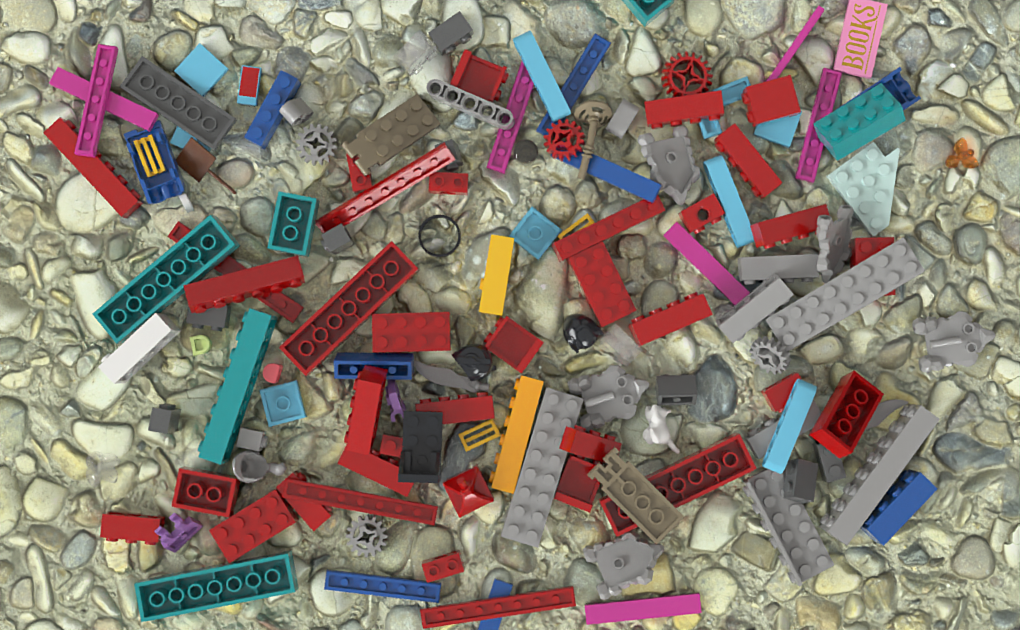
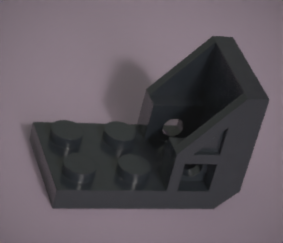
M404 411L403 441L398 482L439 483L441 478L443 412Z

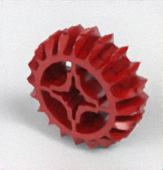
M687 51L684 52L683 57L680 53H677L676 58L672 56L670 62L665 63L666 68L662 70L665 76L661 77V81H667L662 87H669L666 94L668 95L672 92V97L709 92L707 86L712 85L709 79L713 78V74H708L712 70L711 67H705L708 61L705 60L702 63V55L695 58V52H692L691 57H689ZM680 64H688L685 70H673ZM694 66L700 71L702 78L694 73ZM689 70V81H687V83L685 84L686 80L684 76L685 74H687ZM672 77L680 82V89L675 86ZM691 84L701 85L698 89L694 91L686 92L688 86Z

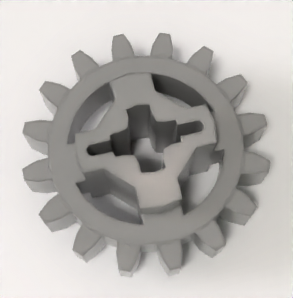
M310 124L309 130L304 127L305 133H298L301 139L296 140V143L300 145L296 150L302 151L299 154L300 158L306 157L305 162L307 164L312 160L313 166L317 162L322 166L323 160L330 162L329 156L335 157L332 151L338 149L333 144L338 142L336 138H332L334 136L333 131L328 133L329 128L325 126L322 129L321 124H318L317 128ZM322 134L327 136L329 142L323 141ZM318 141L321 144V146H317V148L315 149V147L311 144H316ZM305 147L310 148L311 156L307 154ZM327 151L324 155L320 156L322 152Z
M764 336L763 339L758 337L750 346L749 352L752 354L750 358L755 359L754 364H759L760 369H766L767 373L772 371L774 375L777 372L782 374L783 371H786L791 361V358H789L790 352L785 351L787 347L781 346L780 341L775 342L773 337L768 340L767 336Z
M369 514L365 516V519L359 516L358 522L353 520L351 522L353 527L349 526L347 528L351 533L346 534V538H350L347 545H353L351 551L358 550L357 556L364 553L365 558L368 557L369 553L375 556L376 550L381 552L383 549L380 545L385 546L387 542L383 539L388 538V534H384L387 527H381L383 521L376 522V516L370 519ZM367 523L374 525L376 528L369 527ZM359 526L360 533L354 537L355 530ZM365 531L367 534H373L369 538V540L367 538H361L365 534ZM380 535L379 542L375 546L374 539ZM361 543V544L365 545L366 548H363V547L359 546L358 544Z

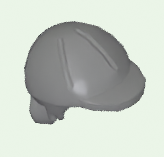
M252 450L240 452L234 457L232 469L236 478L245 483L257 482L268 472L277 476L283 475L287 469L284 462L279 464L267 463L264 456Z

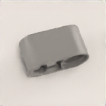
M301 98L289 100L279 110L292 126L306 122L314 114L312 109Z
M623 99L605 130L622 139L640 108Z

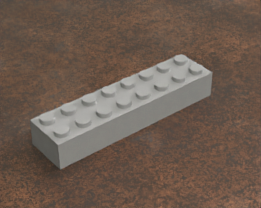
M903 237L765 320L778 341L781 342V346H786L785 351L789 352L924 273L925 270Z
M548 387L545 388L515 491L502 528L501 537L533 547H539L567 455V451L559 449L566 426L574 428V425H576L583 398Z
M909 404L901 409L900 417L897 421L895 420L890 424L887 435L879 439L877 442L878 447L866 457L867 462L863 467L857 469L854 474L855 478L851 483L846 484L842 496L835 499L831 507L833 508L821 518L819 527L845 545L850 543L940 420L923 406Z

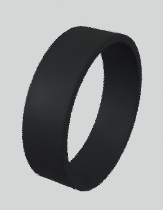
M433 215L427 218L420 226L418 238L421 247L426 253L434 257H446L454 253L461 241V232L457 223L452 218L446 215ZM432 219H448L458 230L457 244L446 254H433L423 246L421 240L422 230Z

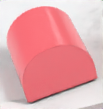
M278 363L266 365L263 369L264 379L273 384L279 383L283 365Z

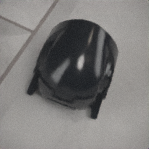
M570 314L564 320V338L576 353H579L580 349L586 350L597 341L598 335L604 334L591 318L583 314Z
M469 344L452 354L471 382L483 379L491 371L496 370L490 352L481 344Z

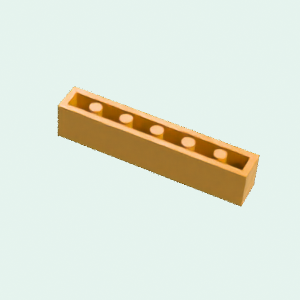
M522 375L520 379L516 378L514 389L517 390L515 397H511L509 408H512L511 415H507L504 427H507L505 435L501 434L499 441L502 449L495 456L494 464H497L495 472L491 471L489 482L492 483L491 488L514 494L544 381Z

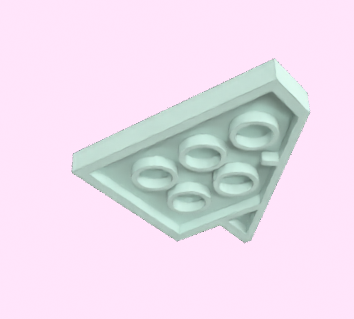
M874 142L826 176L846 204L853 207L854 215L871 237H874L889 226L900 149L896 148L887 156H884Z

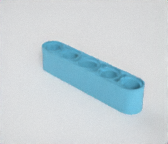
M527 31L513 38L514 45L553 123L571 115L568 104L532 32Z
M718 155L703 161V167L712 190L725 212L723 217L735 246L740 248L755 242L750 221L723 156Z
M799 378L794 383L763 459L762 467L779 474L783 473L815 396L816 385Z

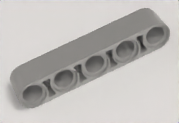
M432 79L427 83V92L432 99L503 130H509L514 126L513 114L503 107L438 79ZM440 86L441 89L438 93H432L433 87ZM451 94H458V98L455 101L449 100ZM469 101L475 102V106L470 109L466 108V104ZM485 109H492V114L484 116L483 112ZM503 116L510 117L508 123L503 124L500 122Z

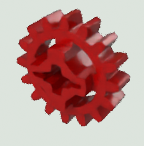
M559 119L558 125L551 123L553 128H547L548 135L543 136L547 141L543 144L545 148H548L546 150L548 154H552L553 159L559 156L562 162L564 157L568 161H571L572 155L577 158L576 152H582L580 146L585 145V141L582 140L585 134L581 132V126H577L575 121L570 124L568 119L565 120V123H562Z

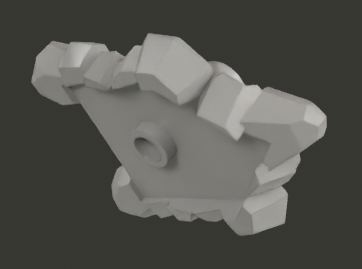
M684 125L673 128V138L655 141L651 133H645L640 135L637 140L642 146L641 152L643 156L647 158L648 165L652 167L650 170V180L661 184L660 190L664 189V192L671 196L678 205L685 203L687 192L690 190L692 183H695L701 177L700 168L695 165V159L692 157L693 153L690 138L688 137L689 131Z
M840 205L837 211L838 220L834 222L829 215L818 216L816 235L819 240L818 247L820 248V253L817 261V270L821 273L824 283L834 279L836 274L842 271L845 265L843 261H848L852 255V250L849 247L852 230L848 228L852 223L851 217L853 215V207L850 205Z
M958 311L955 315H951L946 319L944 317L936 319V317L931 316L925 319L919 317L913 320L912 323L914 333L925 336L928 355L919 358V368L922 372L926 373L932 370H942L944 366L948 367L952 366V364L966 367L974 365L979 356L977 353H980L985 345L995 338L996 334L992 330L982 328L980 324L972 322V317L963 311Z
M610 365L600 375L595 374L591 377L589 375H581L578 379L572 378L567 382L571 395H582L587 414H584L579 420L581 427L586 428V432L593 428L599 429L605 425V422H610L613 418L628 420L635 416L637 409L635 404L640 400L641 394L649 387L647 380L637 379L633 375L625 374V370L619 365Z
M633 530L622 534L614 541H607L605 544L604 542H596L593 546L587 545L582 550L585 559L591 563L597 561L604 581L596 586L600 599H609L611 595L616 596L622 592V589L630 587V584L646 585L652 581L654 571L651 568H654L658 557L664 552V546L662 544L656 545L655 543H650L647 539L640 538V535Z

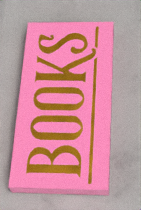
M848 0L833 70L867 79L872 77L888 4L871 0Z

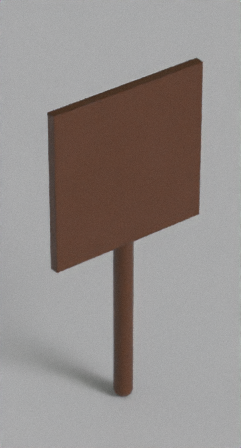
M191 137L176 158L177 165L197 182H200L208 172L230 192L236 194L232 187L209 169L216 160V157Z

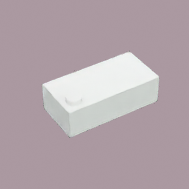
M155 313L112 354L109 353L101 360L102 364L98 367L114 384L126 383L181 330L166 314Z

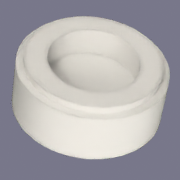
M187 194L180 195L179 198L187 213L193 211L194 207Z

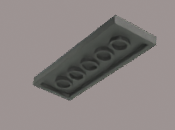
M143 56L120 85L121 89L214 151H216L237 121L236 118Z

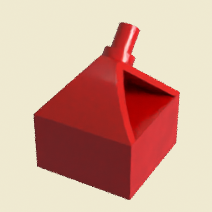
M478 464L442 482L459 518L494 501V496Z

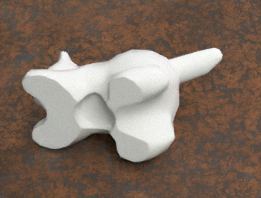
M655 404L652 405V408L651 406H646L645 416L649 422V427L643 431L644 440L648 444H668L673 452L679 454L680 450L670 438V431L665 421L666 415L671 410Z

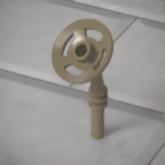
M598 100L586 101L581 103L574 111L576 123L581 127L589 129L586 145L583 146L585 149L582 150L584 153L581 154L583 158L577 176L579 179L585 180L590 158H593L591 154H594L592 150H595L593 146L597 128L605 126L612 118V109L605 102ZM592 107H598L603 109L604 111L599 112L597 110H592ZM583 110H586V111L582 114V118H580V117H579L580 113H581Z

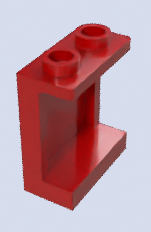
M464 49L450 85L494 103V101L498 102L502 93L499 89L502 83H506L509 73H507L506 66L503 65L501 67L472 55L471 51Z
M791 75L748 86L741 94L743 104H747L748 122L752 123L753 127L787 116H796L801 112Z
M506 315L505 318L500 317L495 324V327H497L496 331L493 334L490 332L483 342L486 343L484 347L522 374L544 342Z
M570 454L556 488L554 499L590 513L600 482L596 478L592 480L587 474L598 463L602 466L604 463L597 460L589 462L585 460L586 457Z

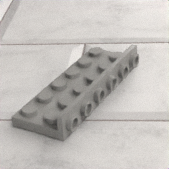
M765 469L743 480L742 482L745 486L742 488L746 496L751 497L753 501L751 506L756 515L760 514L762 518L760 523L764 531L770 533L771 538H769V541L774 549H778L780 553L778 558L781 564L787 566L789 570L787 575L792 584L796 583L798 586L803 585L802 582L834 566V563L804 505L783 498V486L786 480L785 469L782 474Z

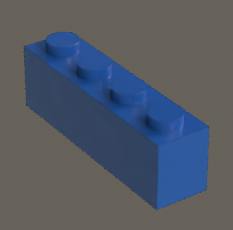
M282 70L279 72L244 138L264 150L266 149L283 118V115L279 112L280 108L294 98L301 85L297 78Z
M337 352L334 359V378L355 379L359 371H362L365 365L388 369L386 379L412 380L414 374V353Z

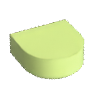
M197 335L189 337L193 356L210 351L212 342L208 336Z

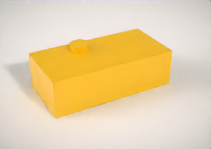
M491 234L485 276L481 278L479 287L482 290L479 313L496 316L503 315L514 238Z

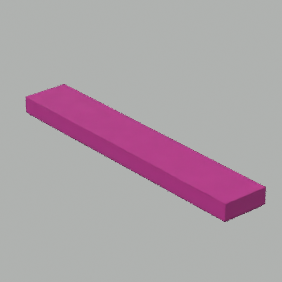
M818 6L766 81L777 79L824 12V8Z
M98 44L74 152L76 155L96 157L119 50L117 46Z
M521 61L506 109L513 114L514 126L509 130L499 128L486 167L505 174L534 86L523 61ZM503 116L501 123H508L510 121V117Z
M57 67L49 84L86 102L90 82ZM111 91L109 92L106 106L107 112L151 132L159 117L156 112Z
M828 68L822 69L795 179L811 183L815 182L824 144L818 138L813 123L833 111L842 72Z
M678 222L663 235L734 306L750 293Z
M699 593L584 604L587 625L702 613Z

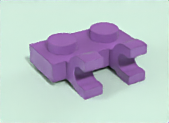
M387 379L388 386H385V396L388 405H390L391 421L395 422L396 414H401L403 418L406 406L401 399L396 380Z
M174 512L169 519L175 523L176 529L169 533L165 528L159 526L155 533L162 537L160 541L165 549L176 553L203 525L200 521L190 516L183 519Z

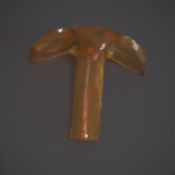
M963 137L954 145V151L958 155H949L945 162L949 168H956L959 161L962 162L965 168H976L979 166L977 159L973 157L974 150L968 149L967 142Z

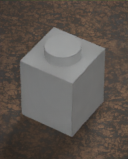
M241 427L236 447L262 451L263 448H266L268 442L267 431Z

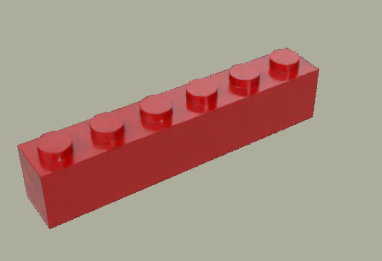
M59 117L43 133L121 217L128 218L143 204L139 199L141 195L134 188L131 190L127 186L129 182L121 174L118 176L114 172L115 167L108 160L105 162L101 158L102 153L98 149L95 158L76 155L74 152L79 134L75 130L77 127L71 120Z
M658 195L654 203L643 199L554 242L551 246L559 262H562L589 247L665 211V208Z
M297 255L183 286L191 313H203L209 308H222L228 303H240L251 297L259 298L269 292L278 293L284 288H297L305 283V279Z

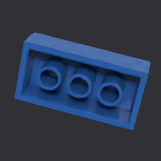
M910 469L903 471L898 476L899 480L891 485L861 526V529L873 541L884 546L937 490L921 472Z

